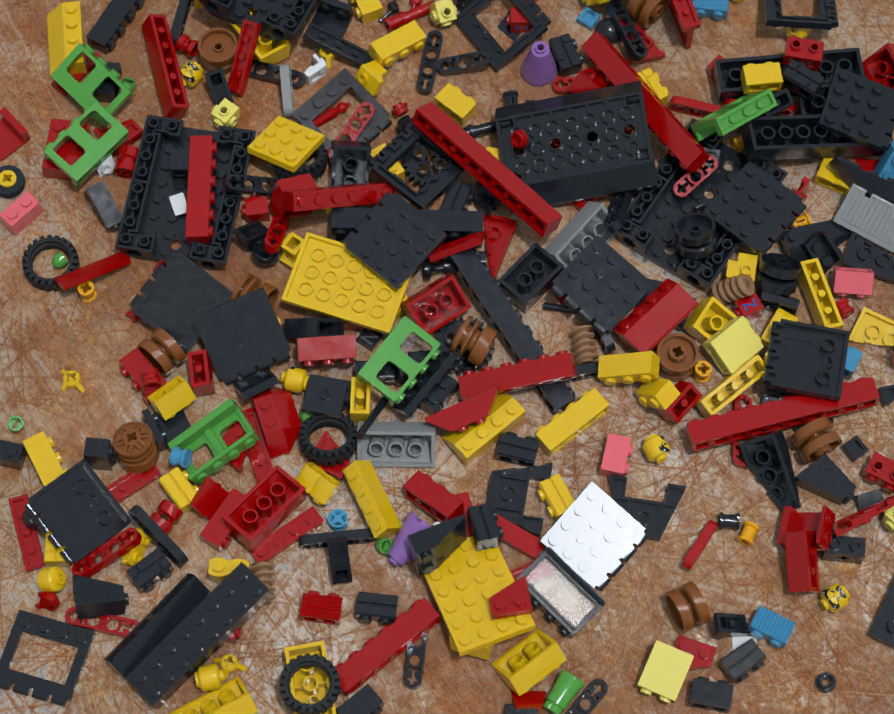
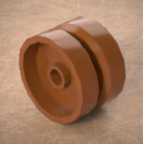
M630 0L626 10L632 18H638V22L641 25L649 28L661 18L668 8L670 0Z
M214 27L201 35L198 40V51L202 66L208 72L221 67L224 74L231 72L238 44L235 34L226 28Z
M157 327L150 333L151 340L145 338L137 346L150 363L159 369L160 374L167 376L174 370L173 363L179 365L186 359V355L179 344L165 330Z
M668 334L660 341L657 347L656 355L660 357L659 374L661 377L673 382L684 381L691 377L695 371V365L699 356L696 342L686 334Z
M828 417L815 419L792 435L791 440L795 447L802 448L800 455L805 463L814 462L823 454L828 455L842 443L838 433L831 431L833 425Z
M693 581L681 585L680 591L674 588L665 592V600L671 616L683 633L694 629L695 623L703 625L710 621L708 606L702 593Z

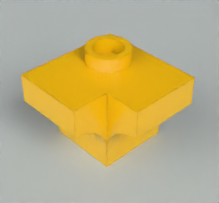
M376 60L361 65L355 79L372 96L378 95L388 71Z
M291 232L283 240L281 245L283 253L279 260L291 269L294 267L304 239Z
M739 253L737 261L728 260L726 279L743 274L744 276H750L754 282L758 255Z

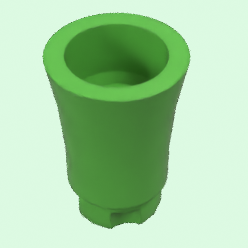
M561 670L543 707L552 714H562L585 684L569 672Z

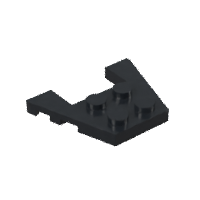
M545 463V465L540 466L531 465L519 469L510 468L492 471L486 503H490L492 510L496 509L498 515L525 531L541 537L544 518L524 515L529 480L544 481L549 479L553 463Z
M610 475L609 482L613 500L645 528L643 532L649 537V540L660 541L685 492L686 486L668 483L666 502L625 497L627 477Z

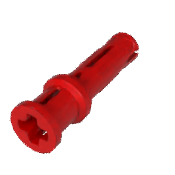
M431 0L409 11H400L393 17L384 18L387 31L391 33L394 29L429 14L431 11L429 4L435 1Z

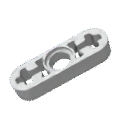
M290 64L280 65L283 111L285 117H291L295 111Z

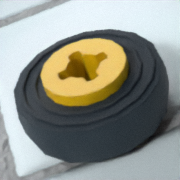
M12 165L0 167V196L13 198L19 195L24 190L26 184L22 171Z

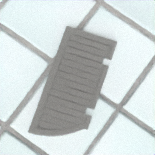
M853 183L833 221L894 253V204L873 193L870 198L866 197L867 190Z

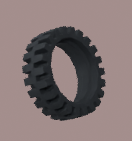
M322 143L312 153V155L317 157V160L307 166L299 167L294 173L275 164H272L273 171L281 179L308 173L311 174L313 180L314 177L318 179L320 174L323 175L327 168L326 148Z
M47 235V238L41 236L39 241L37 239L33 240V245L29 244L27 246L28 250L25 249L24 256H22V266L28 281L35 288L38 287L42 291L46 289L47 292H51V289L59 291V286L56 284V277L42 278L34 272L33 261L40 252L49 248H58L68 255L69 266L61 275L80 267L75 247L70 241H67L64 237L60 238L59 235L54 237Z
M343 413L341 414V419L323 415H310V419L307 418L304 424L302 423L299 433L302 453H304L306 458L309 457L310 462L313 463L315 461L316 465H320L323 462V466H328V463L336 466L337 461L339 464H342L344 459L346 461L349 460L350 455L353 456L354 450L357 448V438L355 437L357 429L354 422L348 416L345 417ZM324 427H336L347 435L346 443L332 450H323L313 446L309 438L314 431Z
M310 653L305 654V656L299 655L296 659L290 660V663L286 664L281 672L279 680L280 694L287 707L293 712H297V714H323L327 712V709H331L334 702L336 703L340 693L339 674L332 662L328 661L324 656L320 657L318 654L310 655ZM302 667H319L329 677V692L318 703H301L294 698L290 691L291 678Z

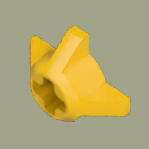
M322 48L319 49L320 58L322 57L326 61L327 69H331V62L338 56Z
M64 369L60 371L64 382L60 388L61 391L65 392L68 389H78L81 393L86 391L81 385V377L77 371H66Z
M226 654L222 658H214L213 663L220 665L221 669L224 670L226 680H228L229 674L237 670L246 672L247 669L246 666L238 663L236 656L233 654Z

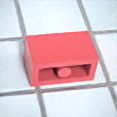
M26 191L0 214L2 224L16 236L43 213L40 202Z
M834 266L832 290L839 296L855 294L856 297L865 298L867 295H872L874 272L872 269Z
M608 433L600 476L610 477V475L623 477L624 474L628 475L630 463L626 461L628 456L632 457L634 445H630V437Z

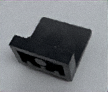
M317 0V10L311 22L343 38L353 18V5L339 0Z
M149 408L141 411L146 424L153 433L160 452L170 448L168 443L191 427L183 409L166 421L157 412L151 414Z

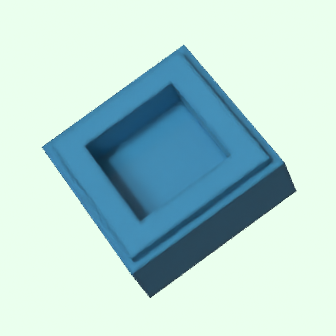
M586 6L577 17L576 22L591 31L601 19V14Z

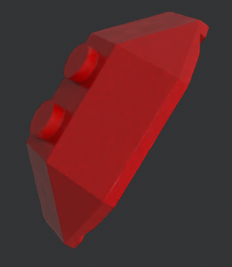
M272 386L251 398L270 457L274 459L290 454L299 436L301 422L291 392Z
M498 386L432 414L426 417L425 420L451 432L457 430L460 433L469 429L468 425L473 422L478 425L487 421L485 417L490 415L500 389Z

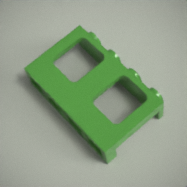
M79 43L52 73L51 77L84 109L88 105H93L97 102L113 116L130 96L134 97L136 95L132 91L133 86L127 81L123 82L119 78L121 75L112 68L110 70L106 66L108 62L101 56L98 58L94 54L95 50L87 44L85 46ZM81 53H85L96 64V67L82 83H79L68 72V68ZM107 77H110L121 88V92L108 107H104L93 96V93ZM97 113L93 116L101 125L106 127L110 125Z
M769 88L744 95L690 125L697 141H701L717 132L718 136H723L776 107L777 103Z
M97 102L93 105H88L83 111L84 114L79 118H74L70 123L71 126L67 130H62L57 136L58 139L53 143L50 142L44 148V158L46 160L50 159L72 179V184L76 187L90 176L129 137V130ZM96 113L111 125V128L98 140L94 139L82 128ZM70 138L85 150L84 155L73 165H69L56 153Z
M404 316L358 372L356 379L361 383L365 381L391 401L390 406H393L396 402L400 404L406 396L404 391L407 388L412 389L418 381L415 379L419 373L423 375L429 367L427 365L430 359L434 361L441 351L438 349L441 343ZM411 333L417 335L432 348L421 363H417L400 349L401 344ZM387 362H391L408 375V380L398 392L392 391L376 377Z
M229 398L170 441L168 445L171 450L177 446L182 450L186 448L191 449L192 453H194L203 445L208 444L215 457L198 470L192 461L190 466L185 468L189 474V479L198 485L203 483L206 476L220 471L230 460L238 458L241 452L253 447L260 438L238 404ZM239 421L247 434L228 447L221 433L233 423Z

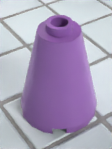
M537 41L532 45L521 65V74L524 80L532 86L542 87L547 83L550 84L557 74V65L549 45L543 41Z
M412 511L408 513L388 552L390 555L389 560L396 566L399 564L404 566L412 560L409 551L408 535L430 527Z

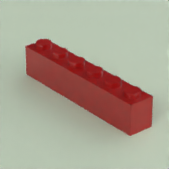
M149 14L141 27L163 115L167 118L182 119L190 107L167 17L161 14Z
M212 135L190 136L185 231L188 245H192L193 241L209 245L214 234V227L211 226V221L215 220V211L212 209V204H215L213 187H216V176H213V172L217 170V160L214 159V153L218 152L217 142H214Z
M384 181L283 191L284 210L296 212L379 203V200L387 192L394 195L395 190Z
M567 350L556 352V355L550 357L548 354L537 356L536 360L530 361L529 358L518 360L519 363L511 365V362L500 364L499 368L493 369L490 366L481 368L482 371L476 373L474 370L463 372L462 376H458L461 399H469L496 386L500 389L498 394L577 378L574 355L570 352L567 353Z
M426 598L415 601L409 611L399 614L393 624L384 626L377 637L368 639L361 650L352 652L345 663H339L335 666L340 678V688L347 697L442 621L440 615Z

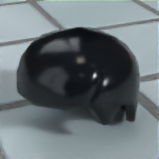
M610 18L600 20L595 26L594 32L597 31L603 34L611 44L616 43L620 39Z
M263 238L260 243L257 244L256 242L254 244L251 255L257 263L263 266L273 265L279 260L282 247L278 253H268L264 250L265 238Z

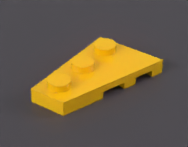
M864 307L849 336V342L894 348V321Z

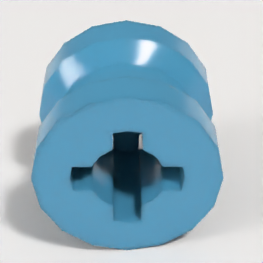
M177 446L173 447L169 457L170 464L172 466L180 465L182 468H188L192 461V450L187 448L182 450Z
M334 509L330 512L328 521L331 530L334 532L346 530L348 527L346 512L342 509Z

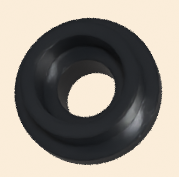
M821 673L816 679V686L821 692L829 693L836 687V678L831 673ZM827 680L829 686H824L822 681Z

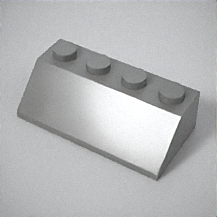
M588 201L545 248L548 253L564 265V269L597 235L607 244L617 235L616 233L610 234L603 226L608 213L605 206L599 202Z
M358 421L357 432L365 421ZM374 421L361 440L357 439V460H370L373 467L435 468L436 425L429 422Z

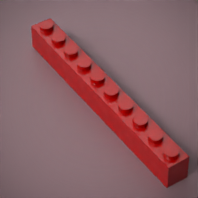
M595 31L581 46L585 51L584 55L590 61L595 62L594 67L600 73L606 75L604 78L611 85L641 81L649 130L659 136L657 139L662 145H667L669 148L668 152L674 158L680 160L679 165L687 171L689 169L696 172L710 155L603 34Z
M432 101L416 109L412 123L543 238L557 230L563 216Z
M862 377L854 382H843L840 401L803 394L794 397L786 396L778 401L770 400L762 405H750L742 410H730L726 414H714L706 419L691 420L689 423H686L685 433L691 451L695 452L767 434L776 430L806 424L821 417L830 418L878 405L880 396L873 378Z

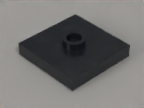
M267 368L235 382L233 386L240 396L246 400L278 384L279 381Z
M310 374L302 412L341 419L348 380Z

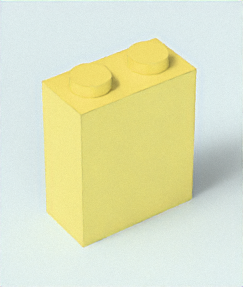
M744 316L734 317L702 344L723 375L734 373L764 347L761 343V338L753 331L749 320Z
M656 640L638 683V687L641 688L640 692L649 696L652 693L659 695V700L668 704L671 701L676 702L694 656Z

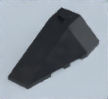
M782 429L740 443L739 445L746 464L749 468L753 469L758 476L757 479L767 488L769 495L782 513L784 506H792L794 509L800 508L801 502L790 453Z

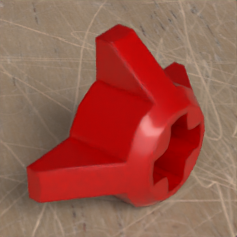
M38 592L40 600L34 606L36 609L46 608L53 611L61 603L59 597L53 592Z

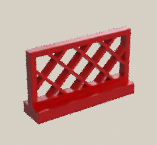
M670 0L668 7L685 50L691 48L694 30L701 27L700 20L692 0Z

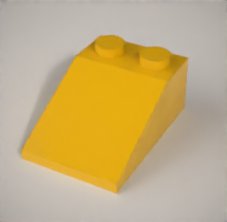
M713 296L701 299L683 329L696 340L704 343L737 316Z

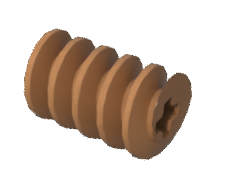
M743 274L712 284L714 298L723 305L751 296L755 292L753 279Z
M592 325L579 326L571 331L576 366L597 362L593 361L598 358V354L594 353L597 351V347L593 346L596 344V340L592 339L595 337V333L591 332L594 330L591 327Z
M269 562L252 563L250 570L272 592L275 591L276 588L270 586V584L276 583V580L270 579V577L275 576L276 573L270 571V569L276 568V565ZM272 595L262 606L270 605V600L275 599L276 596Z

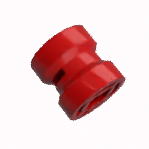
M182 34L175 48L194 58L198 53V41L195 39L191 40L188 35Z

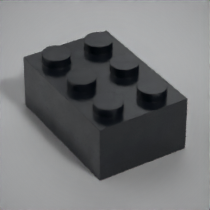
M535 242L507 270L498 282L501 285L503 294H507L511 301L526 313L553 286L552 281L564 270V265Z

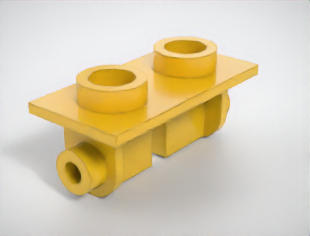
M139 527L136 530L142 536L140 544L120 558L122 560L121 564L125 566L129 564L132 567L142 560L151 542V539Z

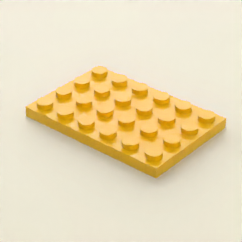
M307 232L281 301L389 335L393 329L411 277L396 291L345 249L346 245L344 243Z
M473 536L468 537L439 568L431 573L423 574L460 657L536 629L530 614L492 620L489 598L515 582L499 547L478 551Z

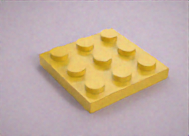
M278 116L247 147V152L294 173L325 141V135Z

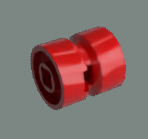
M121 145L119 147L113 169L117 176L125 179L132 178L139 148L132 145Z
M163 499L157 506V512H153L150 517L168 535L174 528L173 523H177L180 520L183 512L172 502Z

